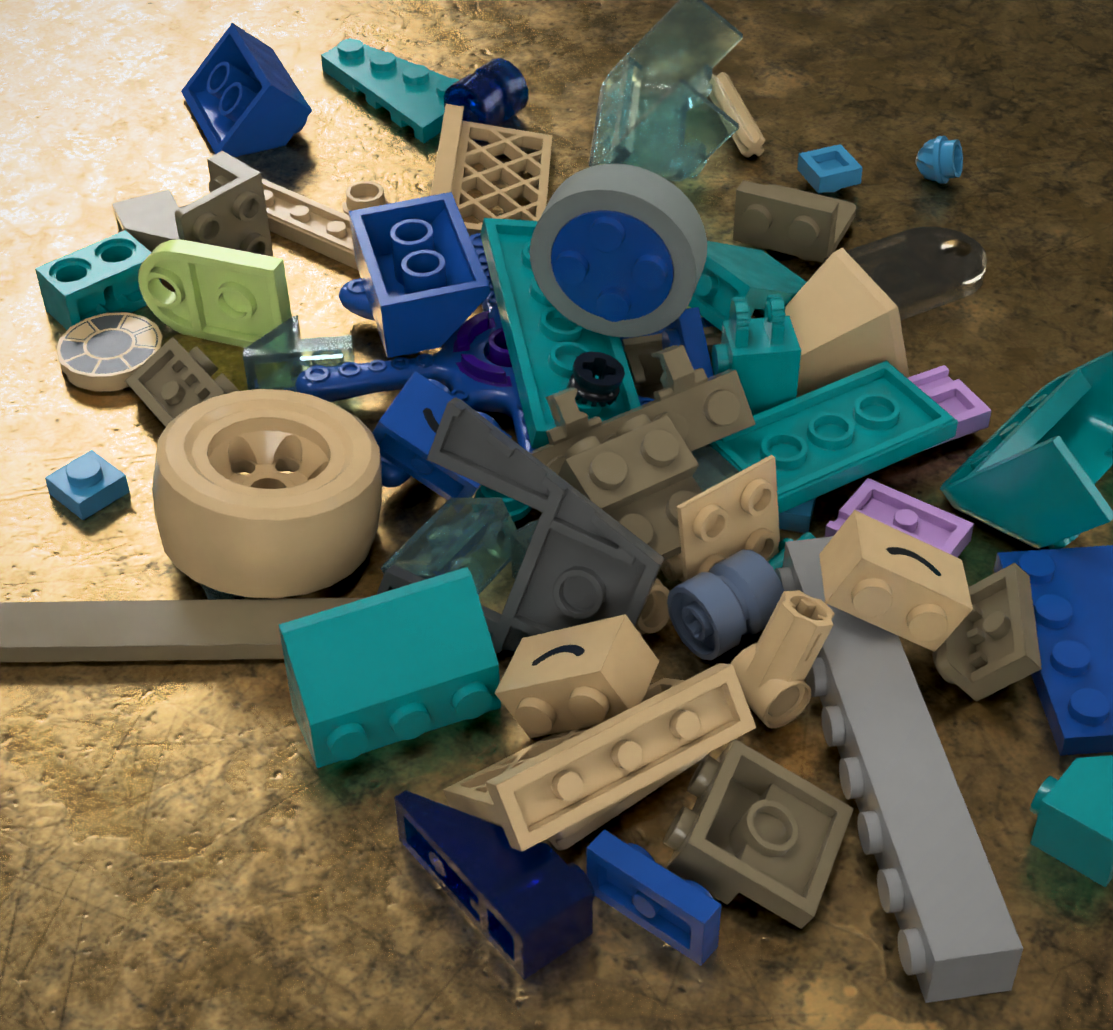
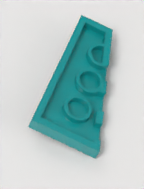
M349 38L342 40L337 46L321 55L322 70L352 92L362 91L366 94V102L375 109L384 107L390 111L391 120L400 127L407 125L412 127L415 138L422 143L441 133L446 104L464 106L462 118L481 106V90L464 84L459 79L449 78L429 70L426 66L414 64L396 57L391 52L381 51L366 45L358 39Z

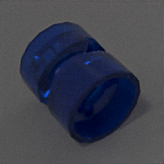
M495 58L477 68L474 74H468L448 87L444 95V108L446 104L464 106L462 121L498 126L526 107L529 99L528 87L524 76L515 65L508 60Z

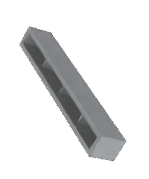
M833 536L785 542L783 567L775 569L785 591L800 590L808 596L825 602L819 554ZM828 605L835 613L832 618L834 625L806 676V683L811 688V697L819 696L823 705L822 728L825 741L829 747L837 746L840 754L839 776L846 799H855L860 812L858 814V834L862 849L866 855L874 854L879 867L877 887L881 905L886 913L894 912L900 928L898 933V950L902 967L907 975L916 974L925 1003L1011 991L1023 952V946L899 636Z

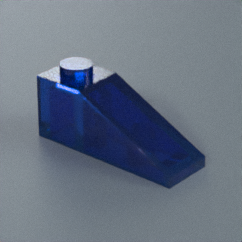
M407 790L394 797L400 842L523 980L593 934V900L595 892L592 883L577 864L569 863L567 865L548 844L540 842L522 852L510 847L505 831L499 825Z

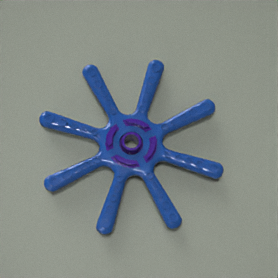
M481 233L470 235V238L489 282L490 295L481 303L483 312L464 321L440 347V351L433 355L420 354L416 358L409 359L398 357L389 361L373 360L369 363L359 364L356 362H346L342 365L328 367L314 365L302 371L296 378L295 387L297 392L333 402L377 392L401 390L414 371L427 379H433L445 385L451 391L453 397L461 399L476 412L501 413L513 419L517 443L528 452L537 449L531 447L480 236ZM361 278L345 283L341 287L338 296L343 307L355 315L375 321ZM701 317L703 328L714 326ZM665 327L657 332L648 335L662 334L663 331L667 329ZM620 337L621 343H622V339L633 338V337ZM638 395L640 405H644L655 400L653 398H644ZM380 455L382 486L395 488L404 484L411 477L408 473Z

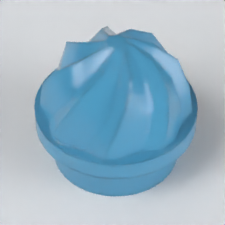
M937 136L935 139L924 143L923 147L918 151L916 165L925 179L943 184L947 183L950 178H959L961 176L963 151L958 139L948 140L946 136Z

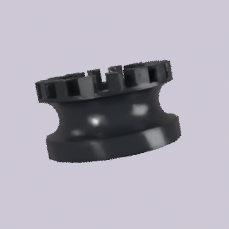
M591 351L577 356L572 367L573 373L568 382V388H576L578 391L575 399L579 400L582 398V404L585 405L590 401L592 402L591 407H596L597 403L601 407H605L606 403L610 406L613 404V401L616 402L620 392L619 386L625 375L624 367L614 357L602 352Z

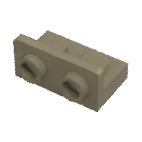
M174 337L168 340L125 380L165 427L184 410L212 397L239 391L223 373L215 380L211 377L219 369L197 346L188 353Z

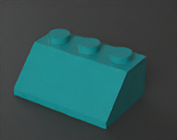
M468 567L279 624L293 714L316 768L339 761L350 760L360 754L402 740L414 739L423 733L465 719H474L486 712L501 708V701L495 695V691L500 683L499 663L473 576Z

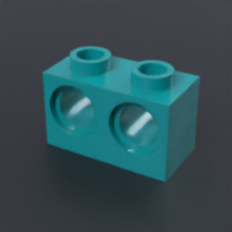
M123 230L36 267L35 272L45 310L68 330L71 326L89 317L104 313H132L147 306L139 288L138 274L142 263L151 254V251L130 233Z

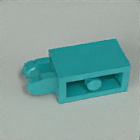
M780 294L767 295L764 318L751 319L750 306L745 297H733L730 304L729 320L722 321L721 344H715L712 347L713 372L716 375L726 370H737L752 415H755L797 397L801 348L790 316L785 314L784 301Z

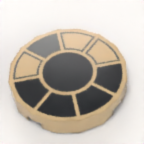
M128 312L104 313L86 318L71 326L60 337L56 355L62 374L63 372L67 374L68 381L76 387L95 392L118 391L129 387L125 380L164 345V341L158 325L145 316Z

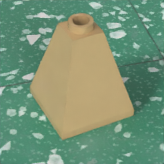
M844 248L833 252L785 306V314L790 316L801 348L797 397L884 361H888L906 378L910 377L898 306Z

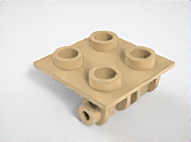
M773 455L762 459L677 506L681 553L665 560L661 566L663 574L669 581L680 580L684 582L701 572H709L715 564L742 549L753 550L766 561H769L779 552L780 530L776 459Z

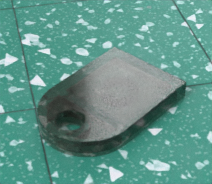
M942 227L913 228L846 251L898 306L900 321L975 293L983 284L987 266V254L976 240L959 231Z

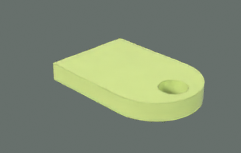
M169 240L158 245L142 263L138 274L141 294L150 310L173 330L188 336L288 357L296 346L285 267L282 258L187 240ZM159 278L169 282L176 292L164 287Z

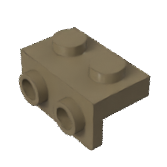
M1015 562L968 587L973 610L943 644L933 652L934 664L942 678L950 684H957L976 702L1042 669L1030 576Z

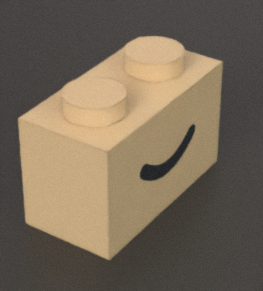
M854 510L819 554L826 604L933 652L943 644L973 610L962 559L859 511Z
M624 614L522 638L495 691V695L529 738L592 727L642 703L659 660L627 615Z

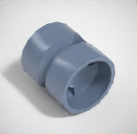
M742 549L715 564L709 572H701L669 591L667 605L674 629L682 642L698 657L712 661L739 645L742 635L753 637L763 631L785 590L773 567L760 554L753 550Z

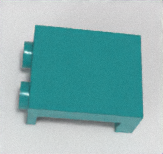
M707 241L706 262L688 306L690 308L699 307L700 315L722 331V321L729 320L730 304L733 297H745L750 306L751 316L754 310L764 316L767 295L780 294L783 297L784 306H786L806 284V281L763 250Z

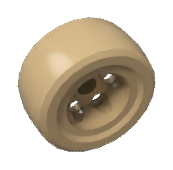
M254 389L235 391L209 398L184 410L168 423L159 437L153 471L152 498L154 516L164 552L176 568L194 581L220 592L243 597L284 598L299 596L336 584L351 575L366 560L379 525L382 505V470L380 448L373 433L358 417L342 407L313 395L289 390ZM281 471H289L294 473H282ZM246 472V473H250V474H247V475H239V474H236V473Z

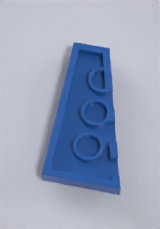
M1113 545L997 552L994 565L995 573L1015 562L1030 576L1042 667L1041 670L1031 674L1060 756L1113 752Z

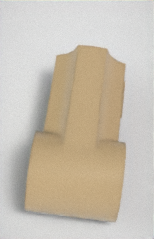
M800 590L783 592L758 643L743 649L731 662L748 706L768 728H779L787 725L796 719L808 705L811 698V688L804 680L834 625L832 618L835 613L821 599L808 596Z

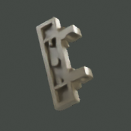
M673 345L651 354L653 358L660 361L663 369L660 378L663 389L653 392L655 400L602 422L598 416L588 419L586 413L579 411L574 399L578 392L576 388H567L547 396L546 400L556 427L546 431L549 444L529 453L558 475L565 459H567L565 453L575 443L589 436H596L601 444L617 437V430L625 422L641 414H646L651 422L668 415L690 451L732 435L756 423L737 370H726L707 378L703 368L693 369L684 345Z

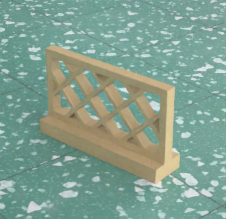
M446 104L430 196L452 192L462 219L473 215L481 222L478 224L464 222L469 236L481 233L484 218L539 221L547 205L552 135L462 121L464 106ZM472 139L486 141L490 144L481 147ZM520 148H529L539 151L526 154ZM505 154L511 161L502 163L495 157ZM480 163L487 169L477 172L470 166ZM526 170L533 177L524 180L516 173ZM501 179L509 186L499 189L492 182ZM476 188L484 196L474 199L466 192ZM523 196L531 204L522 207L513 199ZM498 205L507 213L496 216L488 209Z
M718 663L687 680L663 678L649 685L642 703L596 726L552 734L443 789L450 808L501 824L510 847L523 852L757 727L733 664Z

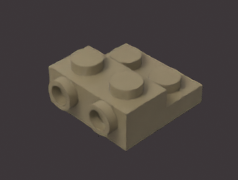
M641 414L625 422L617 430L616 438L601 444L596 436H589L571 446L565 453L567 459H565L558 474L562 479L665 558L664 561L681 553L677 506L702 493V490L693 478L699 463L668 415L651 422L646 414Z
M734 739L716 760L706 755L694 772L687 791L698 798L692 810L685 806L680 809L664 837L663 844L674 849L666 869L685 880H691L700 884L712 896L727 905L738 893H741L802 929L815 916L854 808Z

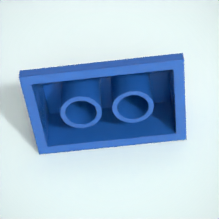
M231 23L181 90L214 153L217 154L220 151H224L233 157L285 146L294 134L303 129L308 116L313 111L273 48L234 23Z
M452 192L349 211L355 262L387 358L411 355L420 351L441 347L490 295L489 282Z

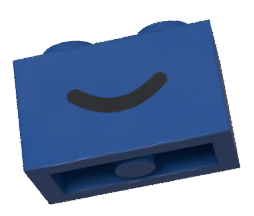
M414 371L378 421L372 433L380 448V455L463 510L481 484L427 460L447 403L455 397L452 396L450 390L442 383L433 379H427ZM478 412L508 437L512 438V436L500 428L499 424L492 417Z

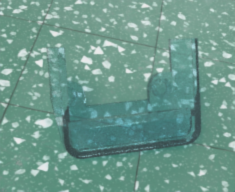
M679 0L623 57L604 80L599 94L589 167L603 164H626L652 171L668 181L680 182L687 177L689 179L695 178L705 167L707 159L739 129V124L708 100L707 97L712 90V84L710 83L712 68L743 39V34L703 0Z

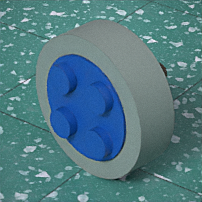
M626 164L596 165L581 170L566 179L549 200L536 224L530 243L532 271L540 290L547 300L562 315L587 330L614 337L648 335L673 323L689 305L707 257L705 228L699 213L688 197L662 176L641 167Z

